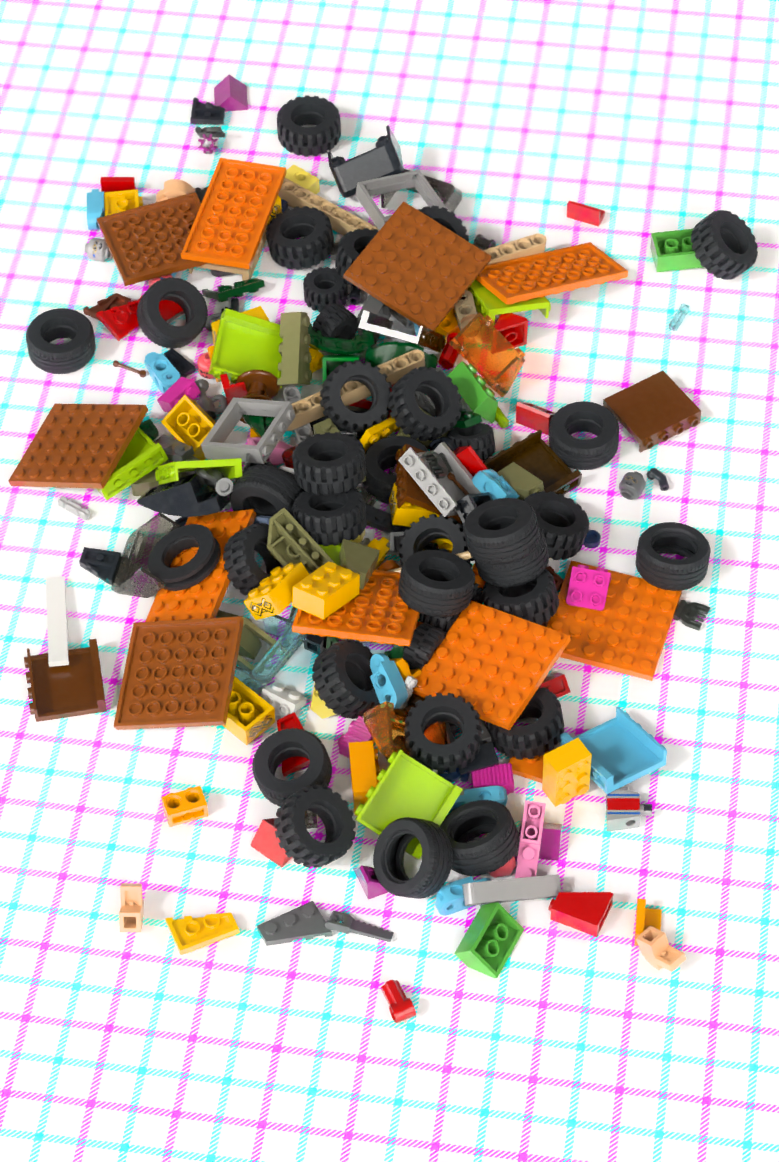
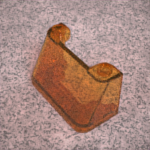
M479 312L449 344L469 364L471 363L488 386L503 398L510 390L526 359L524 356L526 354L519 347L515 349L493 326L495 322L488 315L484 317Z
M385 701L363 713L364 724L382 755L389 758L393 751L397 753L401 749L403 753L409 756V751H407L405 746L404 734L406 718L395 715L394 703ZM445 722L434 723L425 730L424 735L431 742L442 745L448 744Z

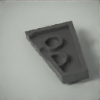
M164 434L154 441L155 444L159 443L168 457L167 461H186L195 454L193 447Z
M314 901L257 925V931L266 946L291 943L295 939L305 938V940H311L315 936H332V931L325 927L326 921Z

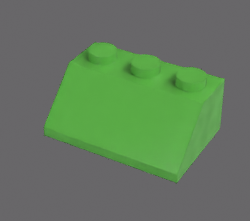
M461 361L447 377L449 376L452 379L451 382L454 385L456 384L458 387L457 391L474 413L480 414L482 418L490 423H493L498 402L494 398L495 393L485 386L486 381L480 375H477L476 372L478 370L471 363L468 365Z
M498 902L481 905L454 954L468 968L494 979L498 978L524 928Z

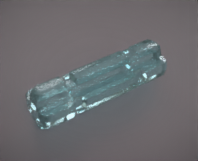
M682 303L668 324L669 330L673 332L678 330L690 311L688 304Z

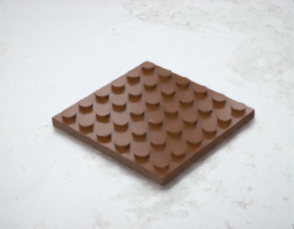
M196 192L96 218L124 286L208 264L181 258V252L201 206Z
M403 201L344 273L343 278L418 326L435 331L487 266L492 256Z
M55 403L8 482L11 486L104 489L147 414V406L139 404Z
M238 616L133 623L113 727L116 730L226 725L244 619Z

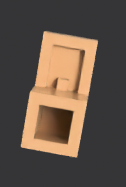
M180 179L167 180L164 182V189L156 194V202L193 193L195 188Z
M121 883L120 932H141L144 915L142 883Z
M649 926L636 938L642 955L657 970L663 967L672 972L686 960L685 953L670 946L666 934L652 926Z

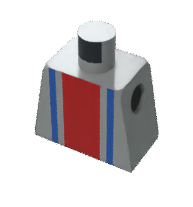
M617 789L606 794L607 832L640 827V816H652V804H640V794L638 792Z

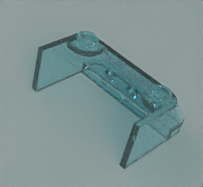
M279 615L262 619L266 633L279 639L252 671L236 666L234 675L254 692H257L269 683L306 640L307 634L292 632L294 621Z

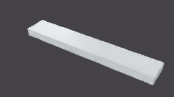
M65 576L46 578L49 667L69 665Z

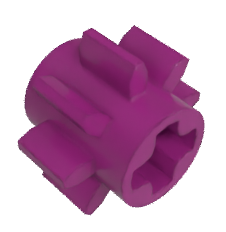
M204 133V139H198L201 142L198 148H203L204 154L207 150L212 154V148H218L215 145L218 139H213L212 133L209 137ZM205 139L212 142L210 148L208 146H204V143L206 142Z

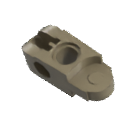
M467 290L462 296L465 299L459 300L453 307V312L461 334L473 336L479 330V323L473 295Z

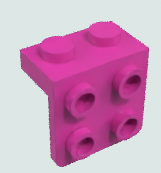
M585 565L572 566L566 603L571 606L599 611L604 610L608 586L612 577L611 573H608V570L603 568L591 570L589 566Z

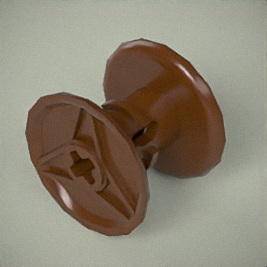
M250 370L242 373L236 380V383L245 382L247 394L242 398L272 400L280 391V385H277L278 378L267 371ZM242 416L241 419H240V421L243 422L244 424H247V423L244 421L243 416Z

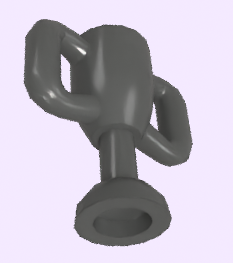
M204 379L196 380L195 383L201 391L197 403L215 420L217 414L223 413L228 406L226 397L218 394L209 398L206 395V391L209 389L208 381ZM219 400L221 408H215L214 402Z
M202 468L195 469V473L204 478L205 483L215 489L219 495L227 496L233 491V482L229 478H225L224 474L218 469L211 468L207 471Z

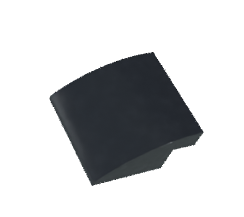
M193 473L179 478V481L150 488L137 499V503L167 515L196 517L221 512L230 502V494L221 496L216 490L209 492L204 478Z

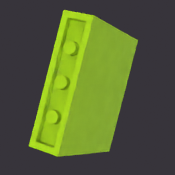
M476 279L468 288V291L473 295L476 311L488 326L495 325V315L539 309L544 317L548 318L549 311L551 310L550 301L545 296L506 305Z
M226 308L221 314L208 374L221 379L220 375L227 373L228 379L235 384L238 376L250 370L267 371L278 379L281 378V371L278 370V363L282 361L279 345L283 342V339L280 337V324Z
M138 428L104 489L96 490L106 500H109L168 460L162 446L159 443L155 444Z
M238 458L178 461L158 466V470L155 471L156 481H159V485L179 481L178 472H194L196 468H202L205 471L215 468L222 472L225 478L233 480L242 477V460Z
M400 749L397 753L393 751L387 761L390 763L386 770L382 769L376 778L379 780L376 787H370L365 795L368 798L364 805L360 803L354 814L357 817L355 820L379 836L390 823L404 817L424 819L440 826L463 789L453 785L403 753V750ZM414 838L407 845L405 852L417 860L422 856V847L420 841Z

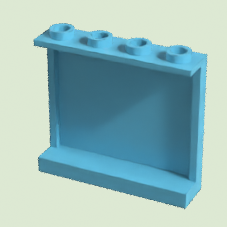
M619 706L616 707L615 718L574 738L567 732L560 734V746L579 738L592 754L590 779L606 794L666 765V748L659 744L651 734H648L639 723H636Z

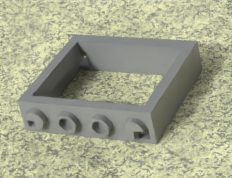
M420 170L357 183L355 196L378 230L384 226L392 215L384 216L371 198L374 195L415 187L430 208L432 206H439V209L442 207L446 208Z
M233 397L201 443L206 459L241 458L242 462H245L246 454L250 453L249 463L264 464L296 417L291 402ZM243 415L275 417L256 446L224 443Z

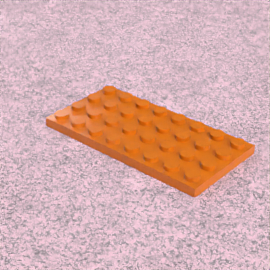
M220 158L181 252V258L250 269L286 176V167Z
M591 242L488 264L476 280L507 305L551 294H560V292L574 291L582 287L587 288L595 284H604L608 281H618L628 277V270Z
M254 509L188 517L185 525H203L211 531L214 538L218 541L221 548L219 562L209 576L193 587L180 591H170L160 586L145 622L216 618L231 581L227 577L229 573L224 569L223 553H225V545L231 536L254 523L257 515ZM192 547L179 553L173 559L170 568H176L189 562L196 555L199 547Z

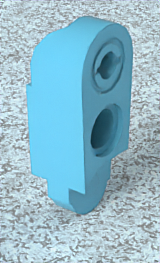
M92 189V192L87 193L88 230H97L99 226L96 218L105 216L104 191L99 192V189Z
M151 352L145 356L144 364L149 371L151 379L162 393L166 392L180 378L179 372L163 353Z
M494 470L478 471L472 478L475 487L481 493L489 492L493 500L499 498L517 499L519 497L509 483Z
M383 653L374 654L370 659V668L373 673L370 679L380 705L385 710L399 709L408 698L405 682L394 660L390 661L389 657Z
M501 786L465 789L464 795H459L449 813L461 805L477 800H492L506 806L508 801L507 791Z
M472 876L441 887L437 892L435 901L439 914L447 916L473 907L465 906L462 885L492 880L485 877L474 881Z

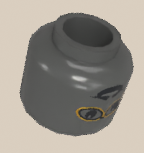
M637 471L627 472L619 483L620 494L628 500L637 499L645 489L646 481L643 475Z

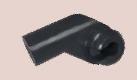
M232 298L230 308L225 307V309L239 312V299Z
M651 468L650 471H647V478L650 480L656 479L661 491L669 489L665 474L657 468Z

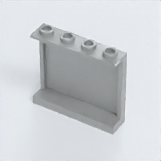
M441 442L433 452L444 454L453 470L451 473L455 475L456 480L469 494L481 493L473 484V476L447 444ZM410 447L398 461L444 517L458 515L455 509L458 505L456 502L466 495L447 476L437 479L435 476L438 474H434L435 470L431 469L432 466L429 465V462L432 460L427 461V457H423V454L426 452L416 453Z

